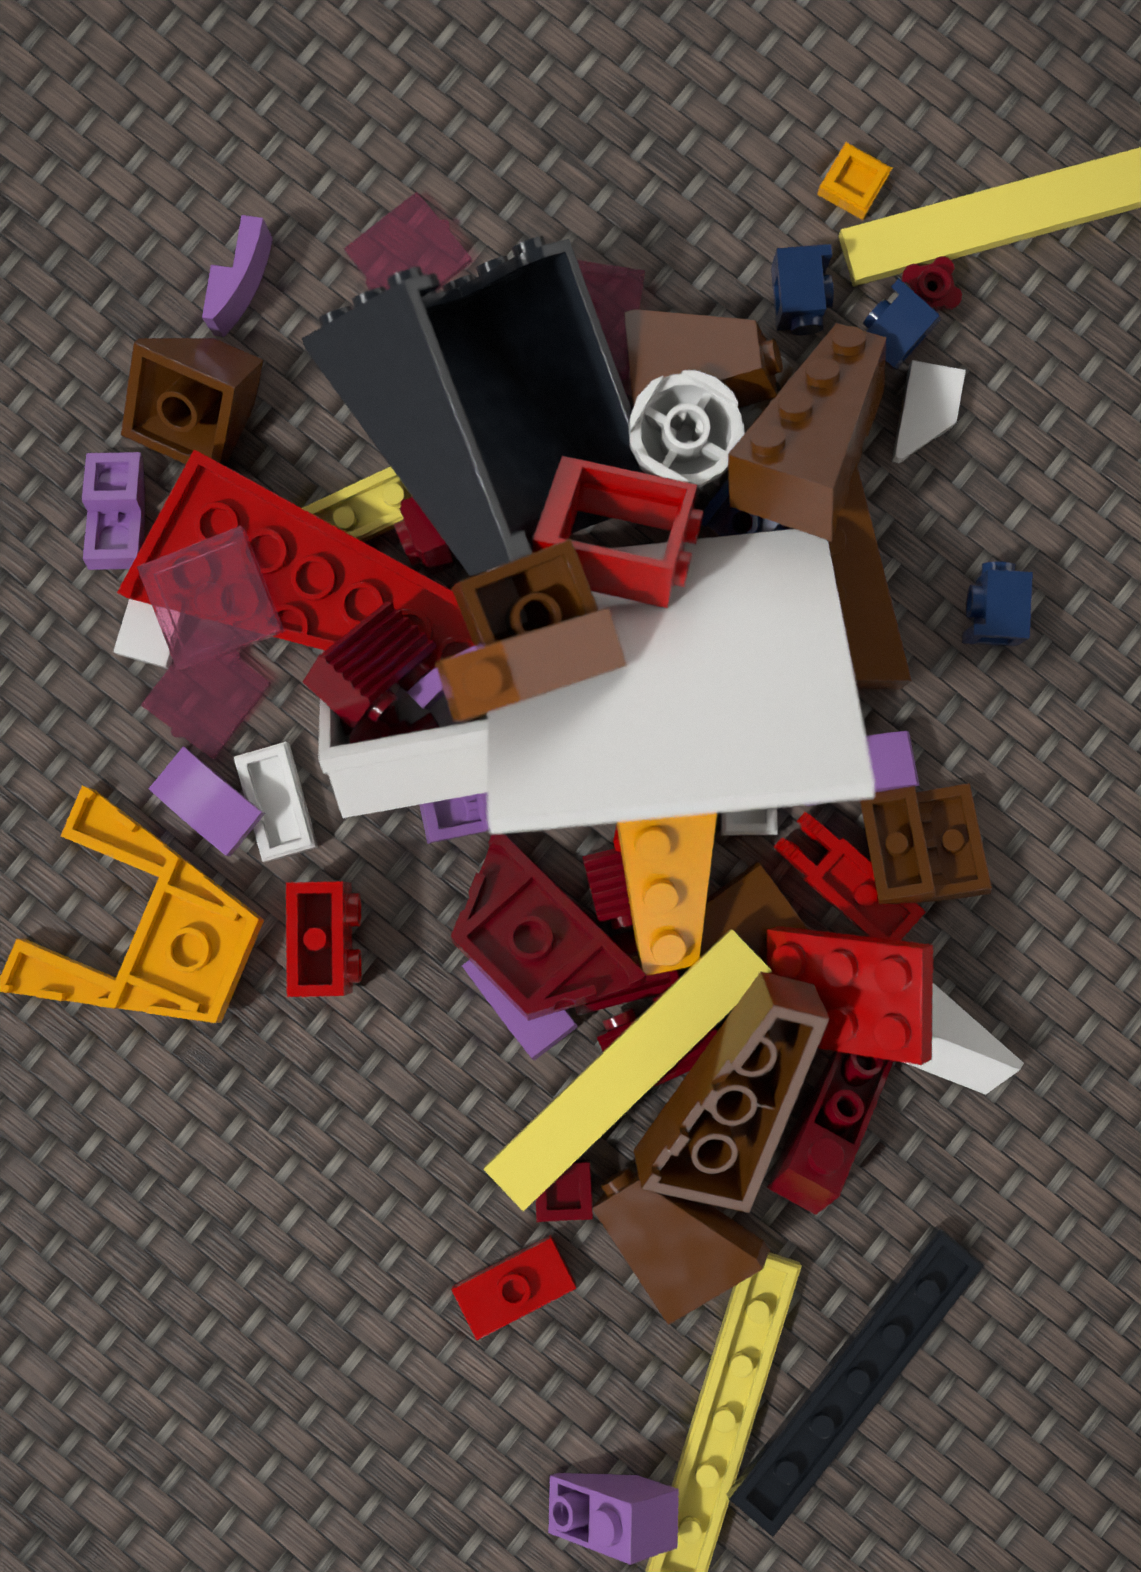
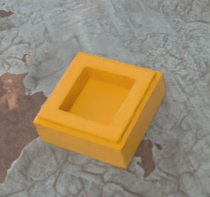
M845 142L822 181L817 195L864 220L888 179L892 167Z

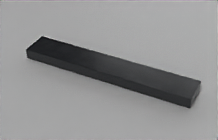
M936 1226L727 1492L728 1499L768 1534L774 1537L980 1272L984 1264L941 1228Z

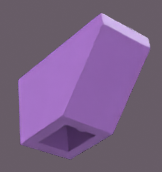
M552 1474L550 1475L548 1533L627 1564L648 1559L678 1547L679 1489L638 1475Z

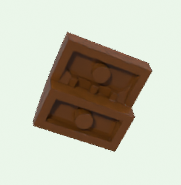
M970 783L916 792L915 786L876 792L873 798L860 799L879 904L932 902L991 894L992 886Z
M758 862L707 898L700 958L722 936L732 929L767 965V929L777 926L807 929L782 892Z

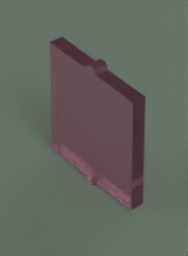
M417 191L344 248L346 255L365 276L368 290L385 286L386 290L390 287L386 280L388 277L415 266H421L424 275L436 273L442 286L472 262L470 255L451 234L449 222L445 219L440 220Z
M197 630L141 706L172 728L171 735L173 737H184L208 756L215 759L271 683L240 661L241 654L236 650L228 652L200 630Z

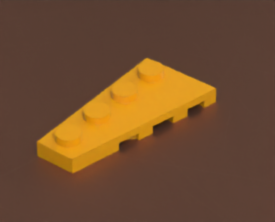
M717 812L617 822L639 965L647 976L691 967L700 958Z

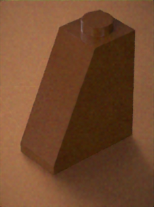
M638 309L624 312L633 406L637 397L652 380L663 375V378L672 374H681L684 370H696L719 379L734 393L739 403L738 408L775 398L778 394L775 374L783 372L781 354L775 339L766 340L756 320Z
M629 1167L618 1171L601 1184L604 1193L592 1209L668 1325L763 1270L770 1251L764 1240L710 1204L642 1190L638 1171L633 1174Z

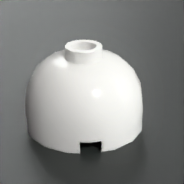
M684 370L681 374H672L663 378V375L652 380L637 397L629 420L630 448L640 468L646 474L696 484L697 488H700L720 478L728 469V453L744 435V422L742 424V415L738 409L739 403L734 393L719 379L696 370Z

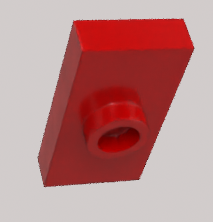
M549 1235L452 1286L451 1291L477 1341L577 1289V1284L552 1235Z

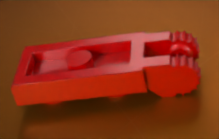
M807 812L800 816L797 823L807 836L829 850L823 858L815 865L802 853V850L796 844L784 838H781L774 845L779 854L806 876L804 880L867 937L901 941L926 913L917 903L879 904L872 863L844 838L838 839Z

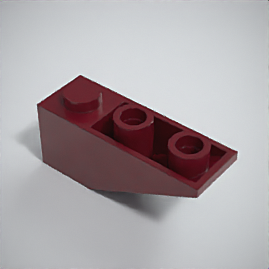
M838 1051L833 1052L784 1145L767 1185L768 1189L815 1215L840 1197L894 1061Z

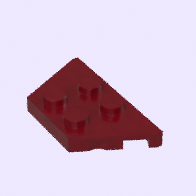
M504 833L491 835L488 842L489 850L480 872L474 876L468 891L469 899L465 909L459 913L451 933V939L453 944L528 1021L641 987L647 981V974Z

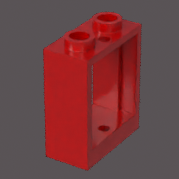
M562 456L533 538V553L568 540L578 511L670 530L671 533L663 560L572 541L591 592L668 608L674 585L685 587L692 553L684 551L685 544L696 545L700 533L704 511L694 509L697 485Z

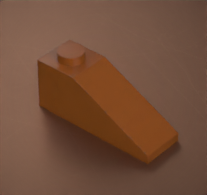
M606 608L436 662L435 665L453 720L463 721L627 666L610 609Z

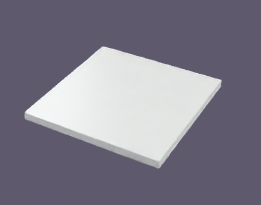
M796 529L698 539L696 545L686 543L684 551L692 553L685 587L674 585L668 608L592 592L599 611L606 608L610 609L627 666L488 712V823L491 834L873 798L874 778L828 540ZM668 542L609 549L663 560Z

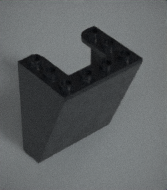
M537 236L523 241L511 248L514 258L508 260L507 256H501L489 260L476 267L479 277L474 279L471 274L457 278L442 286L443 291L439 293L436 292V289L441 285L436 273L424 275L421 266L405 269L386 279L390 287L386 290L385 286L377 287L353 297L354 309L351 306H345L320 316L319 321L322 327L301 338L306 351L470 576L532 554L533 538L562 456L646 474L640 468L630 448L629 420L632 410L569 239L546 244L543 236ZM578 511L570 535L612 518Z

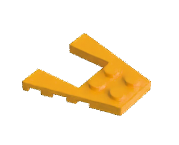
M82 785L61 837L159 878L117 977H113L27 939L17 938L0 976V992L91 1004L114 1009H126L210 1023H221L264 919L95 789Z

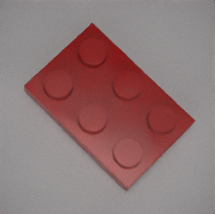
M783 926L767 929V966L772 970L770 974L814 984L828 1015L829 1021L817 1048L916 1065H923L932 1060V944Z

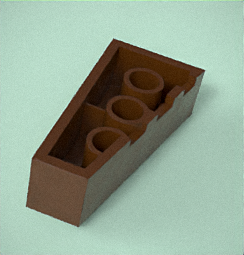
M838 323L834 325L728 453L730 507L832 542L837 529V518L840 509L844 508L849 494V483L853 471L858 468L865 437L869 436L884 392L887 337L869 333L853 326H845Z
M857 468V470L853 471L849 483V494L844 508L840 509L832 542L828 541L856 689L900 690L910 683L912 679L859 469Z
M760 971L634 1148L642 1190L747 1213L750 1212L829 1021L814 984Z

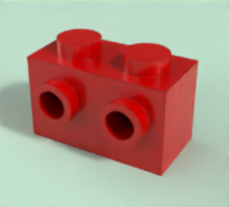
M286 882L287 997L345 996L353 993V983L361 982V950L352 949V927H360L361 896L360 893H352L351 882Z

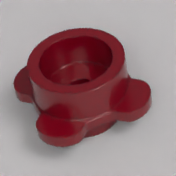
M937 257L933 263L924 266L914 263L910 264L902 273V282L936 312L943 307L949 310L954 309L962 300V292L955 287L952 276L955 269L954 263L947 257ZM929 282L936 284L937 289L935 291H930L927 288Z

